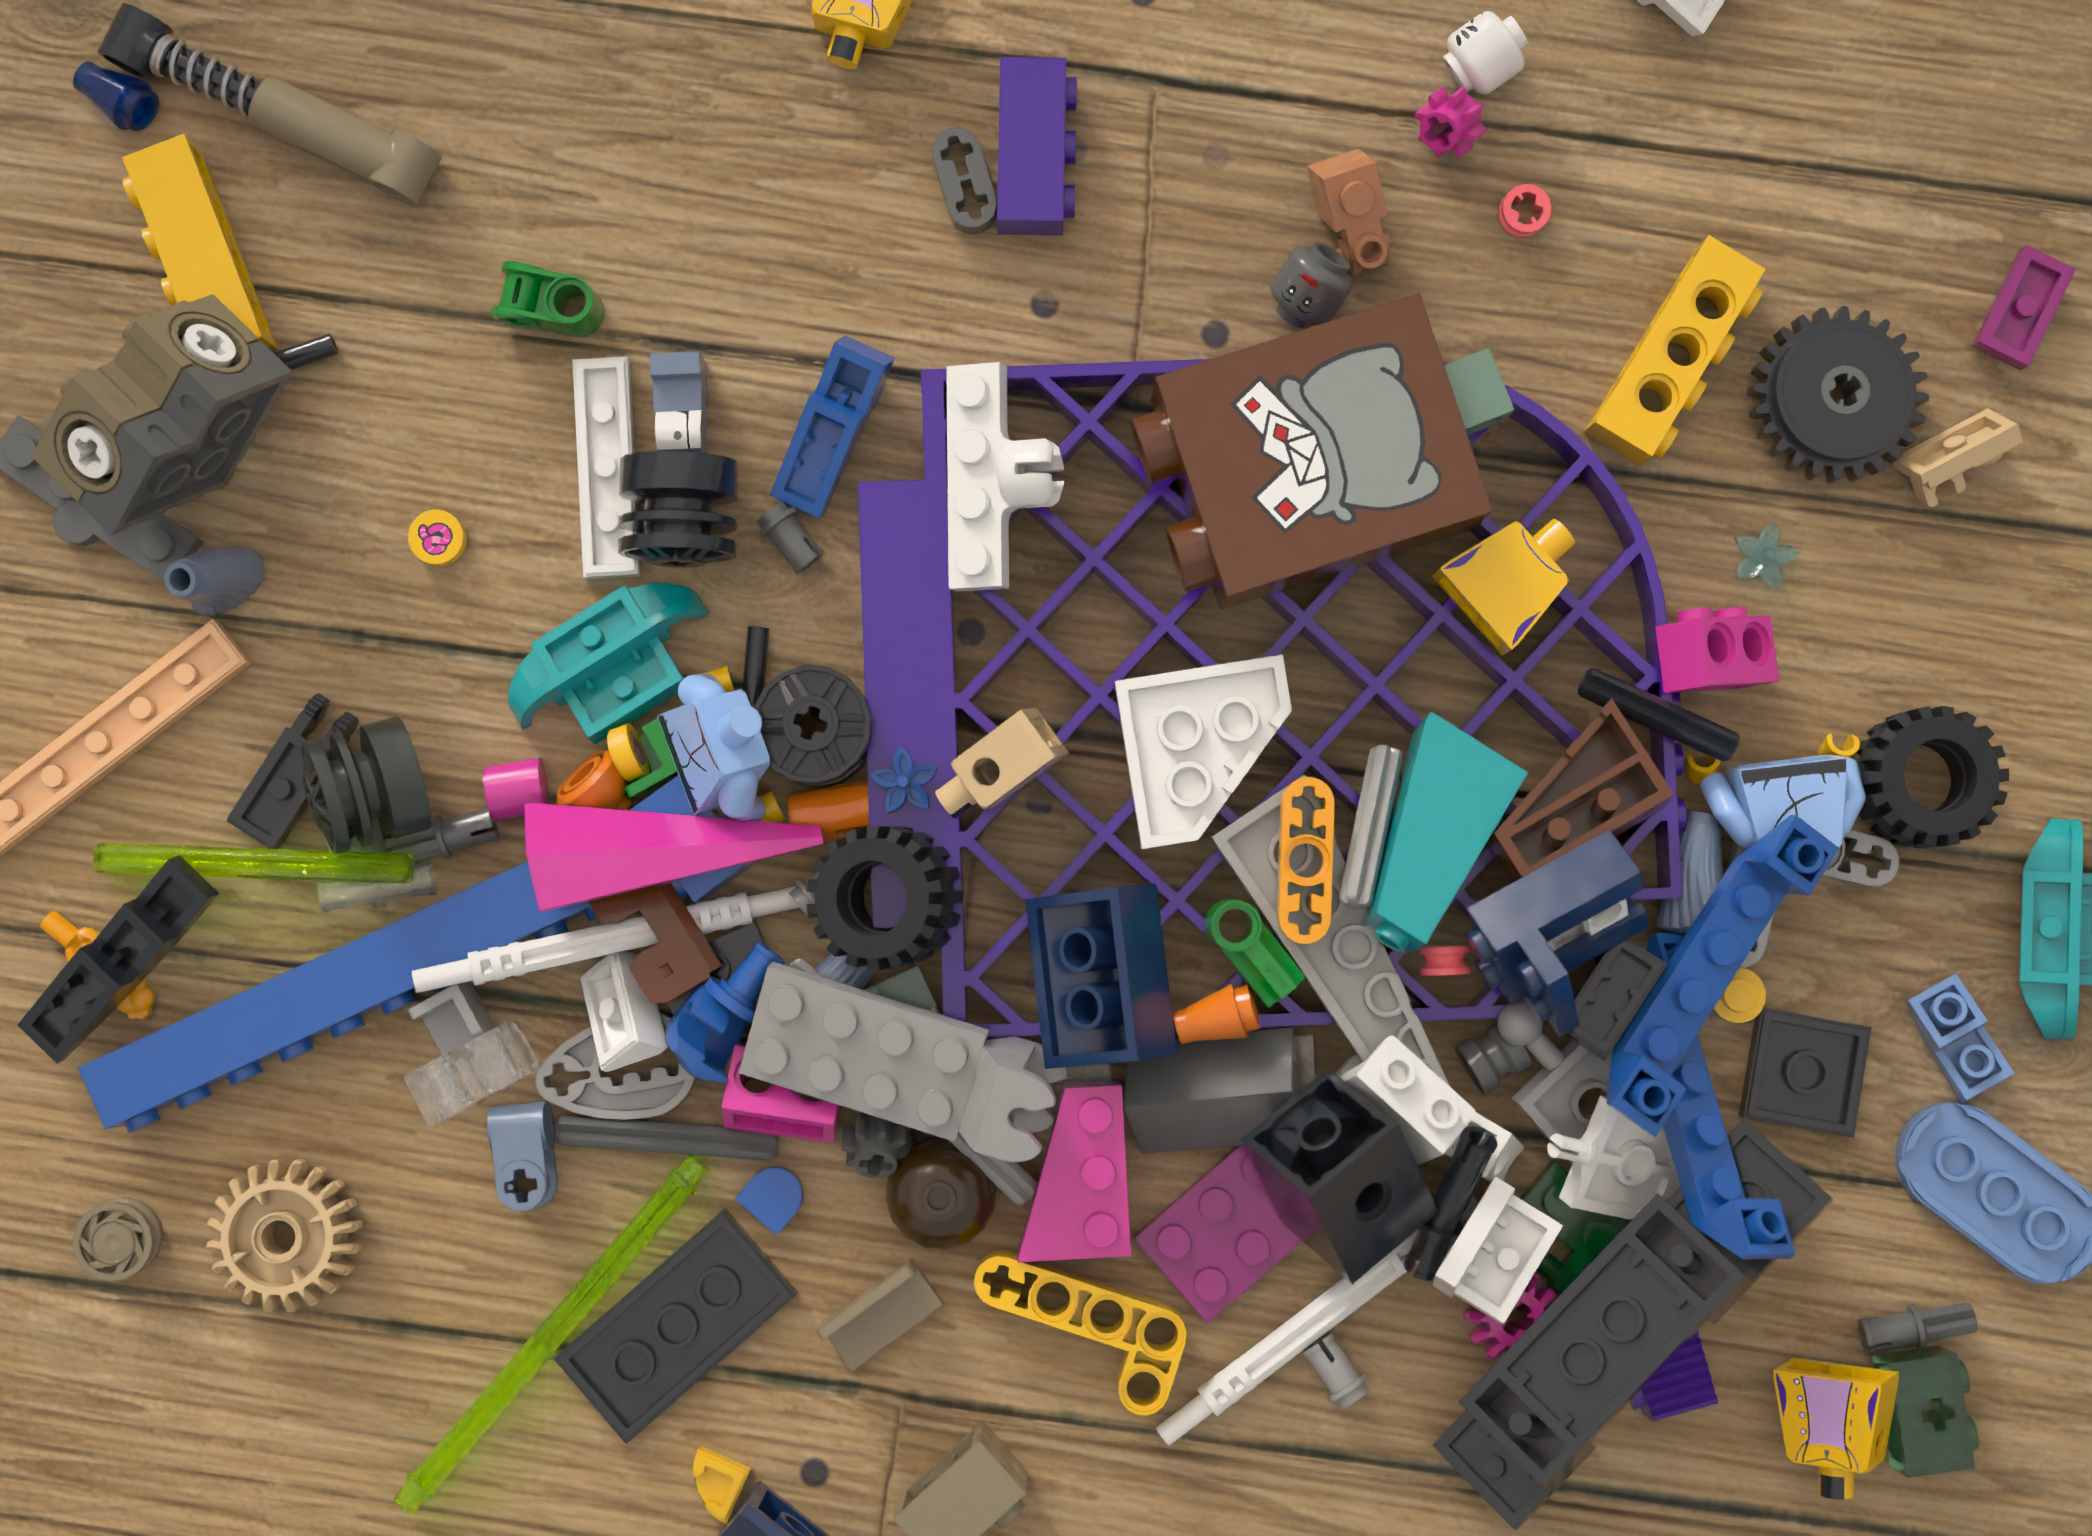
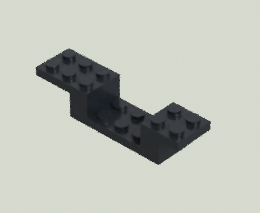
M1743 1119L1728 1135V1140L1745 1198L1779 1199L1793 1243L1831 1204L1833 1199L1749 1122ZM1680 1186L1667 1200L1657 1193L1459 1401L1466 1411L1433 1444L1434 1448L1514 1530H1518L1596 1449L1591 1441L1707 1320L1716 1324L1777 1259H1741L1690 1223Z

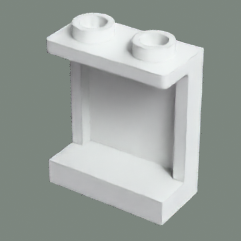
M1395 1036L1385 1038L1365 1062L1362 1063L1358 1056L1353 1055L1335 1073L1399 1123L1417 1165L1443 1155L1475 1116V1109Z

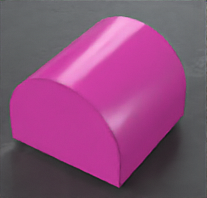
M534 758L484 768V793L493 821L501 822L524 818L525 804H550L543 758Z

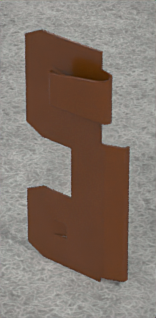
M671 883L650 886L588 902L601 924L618 923L640 910L659 943L638 954L629 967L650 1004L667 1003L710 978V972L722 967L721 962Z

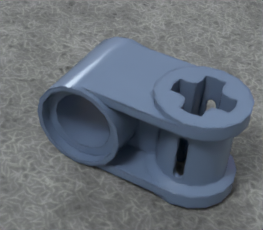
M541 1100L491 1107L487 1116V1131L490 1148L493 1153L498 1199L505 1207L513 1211L524 1212L545 1206L554 1198L558 1189L554 1151L555 1125L549 1102ZM526 1177L529 1179L536 1178L537 1189L530 1192L519 1191L517 1182Z

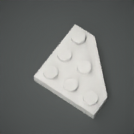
M1283 654L1115 681L1141 850L1198 841L1221 807L1292 711Z

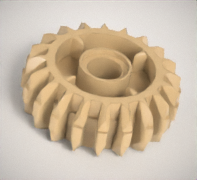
M283 1159L271 1160L267 1171L259 1164L248 1168V1181L241 1177L232 1179L229 1182V1187L233 1196L222 1195L217 1197L214 1202L218 1209L226 1215L209 1218L206 1224L212 1230L221 1232L219 1238L208 1241L205 1247L209 1251H222L224 1259L216 1261L212 1265V1270L216 1273L226 1269L230 1270L232 1276L226 1280L224 1289L228 1291L235 1290L242 1285L246 1286L242 1295V1303L250 1305L262 1294L263 1310L267 1312L276 1310L281 1301L287 1312H294L300 1309L302 1299L309 1306L320 1303L322 1301L321 1289L332 1294L341 1287L336 1274L346 1276L354 1270V1265L343 1254H356L361 1251L362 1244L357 1240L348 1239V1233L361 1229L363 1223L358 1219L347 1221L345 1215L346 1211L356 1207L357 1201L354 1198H349L339 1202L336 1196L343 1190L344 1182L338 1179L325 1187L323 1183L327 1176V1169L323 1166L316 1167L307 1176V1164L303 1159L294 1160L289 1169H287ZM279 1221L287 1222L295 1232V1243L291 1249L281 1247L275 1239L274 1231Z

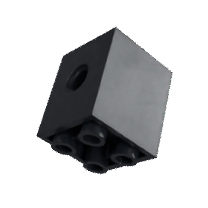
M1330 1069L1324 1071L1241 1139L1284 1225L1351 1284H1354L1439 1212L1399 1123Z

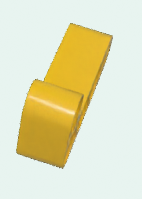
M995 1250L981 1258L976 1267L974 1286L976 1294L984 1303L1125 1350L1117 1377V1387L1122 1404L1132 1413L1144 1416L1154 1414L1164 1407L1174 1382L1187 1336L1182 1316L1175 1307L1166 1302L1041 1261L1017 1262L1018 1254L1010 1251ZM999 1265H1004L1009 1268L1008 1277L1013 1281L1023 1284L1025 1282V1272L1035 1274L1029 1284L1028 1301L1018 1300L1021 1295V1287L1012 1284H1004L1001 1291L991 1289V1278L985 1276V1272L995 1273ZM1058 1282L1064 1285L1069 1291L1067 1303L1055 1310L1042 1306L1038 1301L1037 1293L1044 1284ZM1113 1300L1121 1306L1123 1312L1119 1322L1110 1327H1102L1092 1320L1091 1310L1099 1301ZM1159 1317L1171 1320L1176 1326L1173 1338L1161 1345L1153 1344L1144 1336L1147 1324ZM1148 1372L1158 1379V1388L1150 1397L1137 1398L1127 1390L1130 1378L1136 1373Z

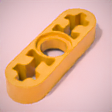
M1304 777L1292 782L1284 790L1280 801L1277 924L1281 933L1288 940L1298 944H1310L1320 940L1327 933L1331 923L1334 796L1326 783L1313 777ZM1305 787L1312 788L1313 798L1322 799V809L1312 812L1311 829L1322 826L1323 839L1308 834L1294 838L1289 836L1290 825L1295 828H1302V811L1298 808H1292L1291 802L1292 798L1302 796L1303 788ZM1300 844L1314 846L1322 858L1320 870L1309 878L1296 875L1289 864L1292 850ZM1288 882L1301 887L1321 884V896L1309 894V911L1319 913V923L1309 925L1307 935L1299 934L1298 925L1288 921L1289 912L1298 911L1300 907V893L1288 895Z

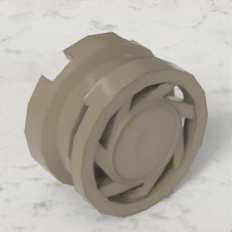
M130 1197L108 1200L86 1212L76 1225L72 1240L74 1256L81 1268L96 1279L110 1282L127 1279L151 1265L159 1254L164 1237L162 1223L154 1209L142 1200Z

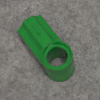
M1234 899L1221 900L1213 904L1207 911L1204 919V930L1209 941L1222 951L1266 1008L1282 1000L1306 978L1262 923L1257 910L1249 903ZM1231 909L1239 910L1246 919L1245 932L1235 941H1227L1219 931L1220 918Z

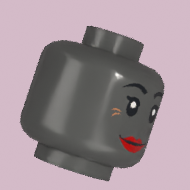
M1314 242L1312 247L1305 245L1293 249L1271 284V292L1279 304L1276 309L1277 313L1285 321L1299 328H1303L1306 323L1320 325L1331 321L1353 286V280L1348 272L1351 267L1350 263L1338 251L1320 242Z

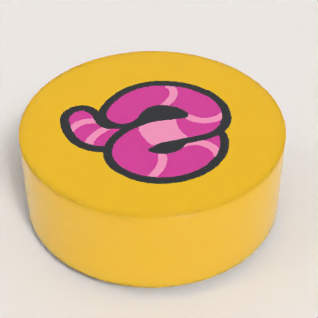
M428 510L421 513L412 522L408 532V542L411 551L418 559L431 566L443 567L453 564L462 556L467 545V533L463 524L452 514L443 510Z
M630 723L609 730L607 735L608 748L620 776L631 782L650 773L648 757L635 728Z

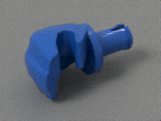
M756 940L753 944L754 947L728 980L722 978L720 981L712 976L708 978L704 984L702 983L692 991L668 1022L665 1032L666 1043L677 1056L681 1067L692 1077L722 1084L728 1080V1075L725 1071L726 1062L733 1053L734 1045H738L741 1040L746 1023L752 1024L757 1007L755 1000L761 993L767 967L772 962L782 965L786 963L783 958L760 941Z

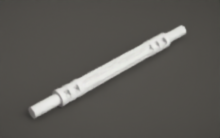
M797 886L748 897L746 892H740L734 896L715 898L716 900H704L686 906L703 935L720 929H732L738 925L752 924V918L800 907L789 894ZM644 916L625 919L618 923L598 925L521 943H509L508 946L491 947L480 952H468V959L413 970L412 977L416 993L473 981L474 986L492 980H504L510 976L517 977L532 971L657 944L659 941Z
M1472 1197L1461 1222L1468 1219L1479 1204L1474 1197ZM1419 1230L1415 1231L1354 1284H1351L1345 1278L1341 1279L1254 1347L1231 1362L1229 1366L1214 1375L1212 1379L1197 1388L1200 1393L1198 1396L1156 1427V1430L1166 1444L1170 1446L1212 1413L1219 1416L1229 1406L1240 1400L1241 1397L1257 1387L1258 1384L1397 1278L1404 1275L1407 1271L1403 1265V1260L1409 1253Z

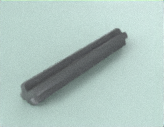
M564 1115L559 1117L556 1128L557 1143L561 1146L769 1161L776 1157L778 1151L777 1135L725 1128L720 1125Z

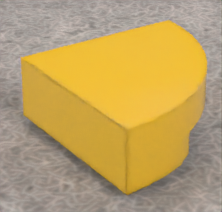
M700 1445L693 1466L697 1490L708 1512L719 1521L727 1524L751 1468Z

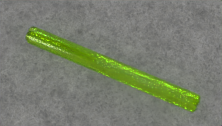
M100 843L93 850V868L98 873L156 875L168 859L180 855L202 877L409 884L414 880L415 858L413 855L405 853L349 851L334 855L332 851L113 843Z

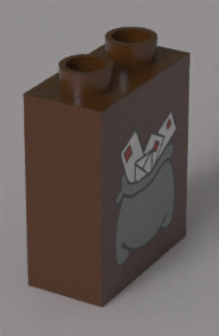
M1420 293L1156 376L1151 397L1154 412L1130 419L1137 451L1149 483L1154 484L1176 476L1190 518L1165 527L1171 555L1182 586L1187 592L1211 584L1219 610L1473 530L1493 512Z

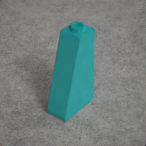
M1432 711L1416 726L1411 736L1387 831L1373 903L1368 907L1364 921L1376 929L1374 936L1381 943L1398 952H1404L1405 949H1408L1413 953L1426 945L1528 774L1527 771Z

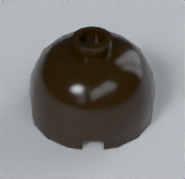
M934 1136L913 1144L906 1156L897 1159V1169L887 1177L885 1200L892 1222L907 1239L925 1248L948 1250L970 1242L985 1229L995 1210L997 1186L971 1158L964 1155L951 1142Z

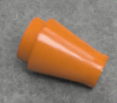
M1234 983L1184 1009L1173 1011V1019L1181 1044L1193 1041L1249 1038L1250 1031L1261 1029L1258 1010L1249 985L1236 988Z

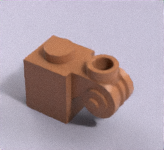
M1355 149L1307 165L1319 217L1335 232L1340 231L1342 238L1338 239L1339 248L1335 250L1350 263L1349 274L1355 276L1361 274L1364 269L1370 271L1372 268L1388 265L1391 240L1389 234L1382 231L1379 219L1387 216L1388 211L1376 162L1360 149Z

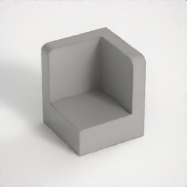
M471 982L452 985L408 1010L413 1020L423 1019L443 1058L450 1057L497 1031Z

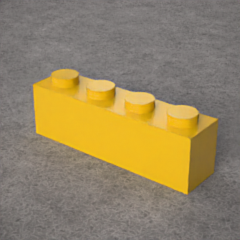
M181 134L122 157L129 177L123 178L124 189L135 209H142L148 227L142 229V235L155 260L161 259L167 277L161 279V285L170 305L173 306L183 300L191 302L213 294L259 338L258 341H262L271 351L278 349L202 150L188 136Z

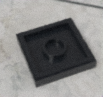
M1763 1008L1754 1019L1739 1117L1854 1138L1872 1027Z

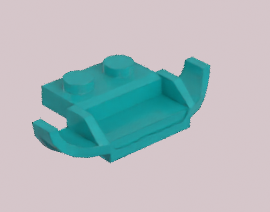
M650 583L628 589L623 585L530 643L533 649L518 666L512 678L508 691V705L520 727L524 730L532 725V716L549 702L554 700L560 707L568 703L588 739L592 743L597 744L607 737L609 730L634 721L678 693V686L684 677L664 645L665 641L672 638L668 628L684 619L691 617L702 619L710 613L698 593L689 587L668 583Z
M2051 818L2030 850L2021 871L2022 898L2018 983L2026 1005L2040 1027L2044 1039L2074 1040L2078 1022L2079 985L2092 986V874L2083 873L2082 821L2080 819Z

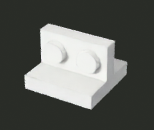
M1495 1176L1435 1274L1433 1287L1451 1298L1456 1295L1503 1325L1563 1225L1514 1196L1515 1188Z

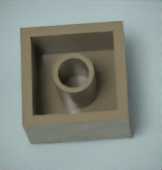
M982 1420L899 1495L893 1521L906 1536H981L994 1523L999 1528H1003L1026 1505L1022 1498L1026 1495L1027 1470Z

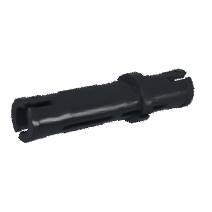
M1468 1126L1461 1132L1457 1147L1433 1197L1439 1212L1418 1229L1419 1231L1410 1251L1403 1260V1265L1408 1273L1413 1270L1416 1261H1420L1413 1275L1417 1279L1423 1281L1434 1280L1435 1274L1440 1268L1450 1245L1455 1243L1463 1230L1461 1222L1486 1166L1497 1148V1140L1493 1135L1488 1136L1484 1146H1481V1142L1487 1133L1483 1128Z

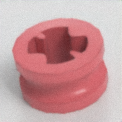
M1522 184L1514 187L1507 193L1499 205L1498 219L1500 225L1507 233L1514 237L1526 238L1535 235L1547 224L1551 216L1552 206L1549 196L1543 189L1535 185ZM1524 198L1530 200V209L1538 213V219L1536 220L1534 217H1531L1526 224L1518 222L1519 212L1511 209L1512 202L1517 206Z
M1471 946L1419 948V954L1423 955L1426 959L1425 966L1420 968V976L1472 974V968L1465 963V956L1471 953Z

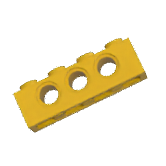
M1708 235L1693 252L1584 432L1639 466L1654 454L1662 458L1679 432V429L1672 426V423L1681 408L1689 412L1707 386V383L1701 380L1700 377L1709 362L1718 365L1733 344L1735 336L1728 333L1737 316L1739 315L1746 319L1761 298L1763 290L1756 285L1766 269ZM1697 297H1705L1715 303L1718 309L1717 319H1708L1699 313L1696 307ZM1669 343L1681 344L1688 350L1690 355V364L1688 366L1678 365L1670 359L1668 355ZM1641 389H1651L1660 396L1662 401L1661 412H1650L1642 406L1639 399Z

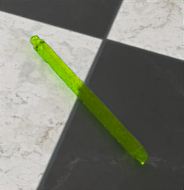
M689 1155L677 1169L672 1168L668 1172L669 1177L504 1369L417 1470L407 1475V1483L394 1497L396 1504L402 1510L409 1514H414L426 1499L431 1500L436 1495V1489L469 1450L484 1435L687 1197L695 1194L698 1190L696 1185L709 1171V1168L695 1155Z

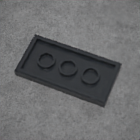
M725 1208L553 1359L625 1444H627L794 1298L798 1291Z

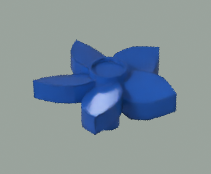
M900 746L893 758L894 770L880 769L870 774L878 785L891 788L885 799L886 812L889 813L900 808L905 802L906 797L915 806L929 808L928 794L921 785L933 778L938 767L920 764L913 768L911 755Z

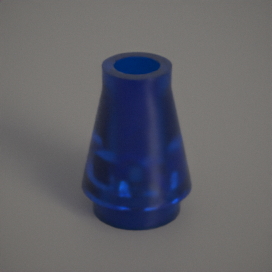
M92 61L81 64L74 74V88L84 94L119 129L141 131L147 128L156 117L159 108V98L152 91L147 81L100 67Z

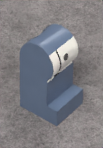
M699 351L650 353L653 411L656 413L655 437L657 451L706 453V362Z

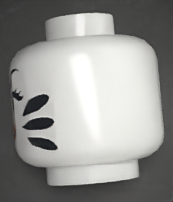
M1484 11L1448 37L1447 48L1449 53L1443 56V60L1459 86L1466 88V93L1473 89L1481 95H1486L1521 72L1525 65L1521 48L1528 44V40L1512 16L1502 21L1495 13Z

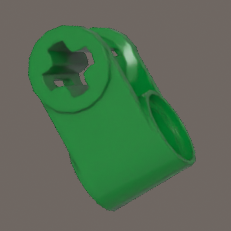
M515 261L503 262L502 273L506 277L500 304L492 309L491 317L495 320L520 328L544 329L573 336H587L594 333L601 326L604 319L602 300L582 278L547 271L526 263ZM585 296L586 304L578 315L573 317H565L563 315L564 306L570 298Z

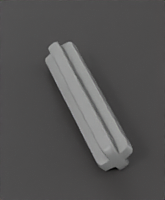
M1378 745L1369 751L1339 894L1341 903L1353 908L1364 909L1365 907H1370L1375 895L1403 759L1399 749L1388 745Z

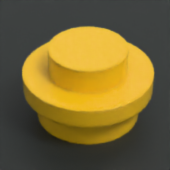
M1739 968L1713 1011L1723 1020L1732 1023H1744L1754 1019L1762 1011L1766 1001V990L1762 980L1753 971Z

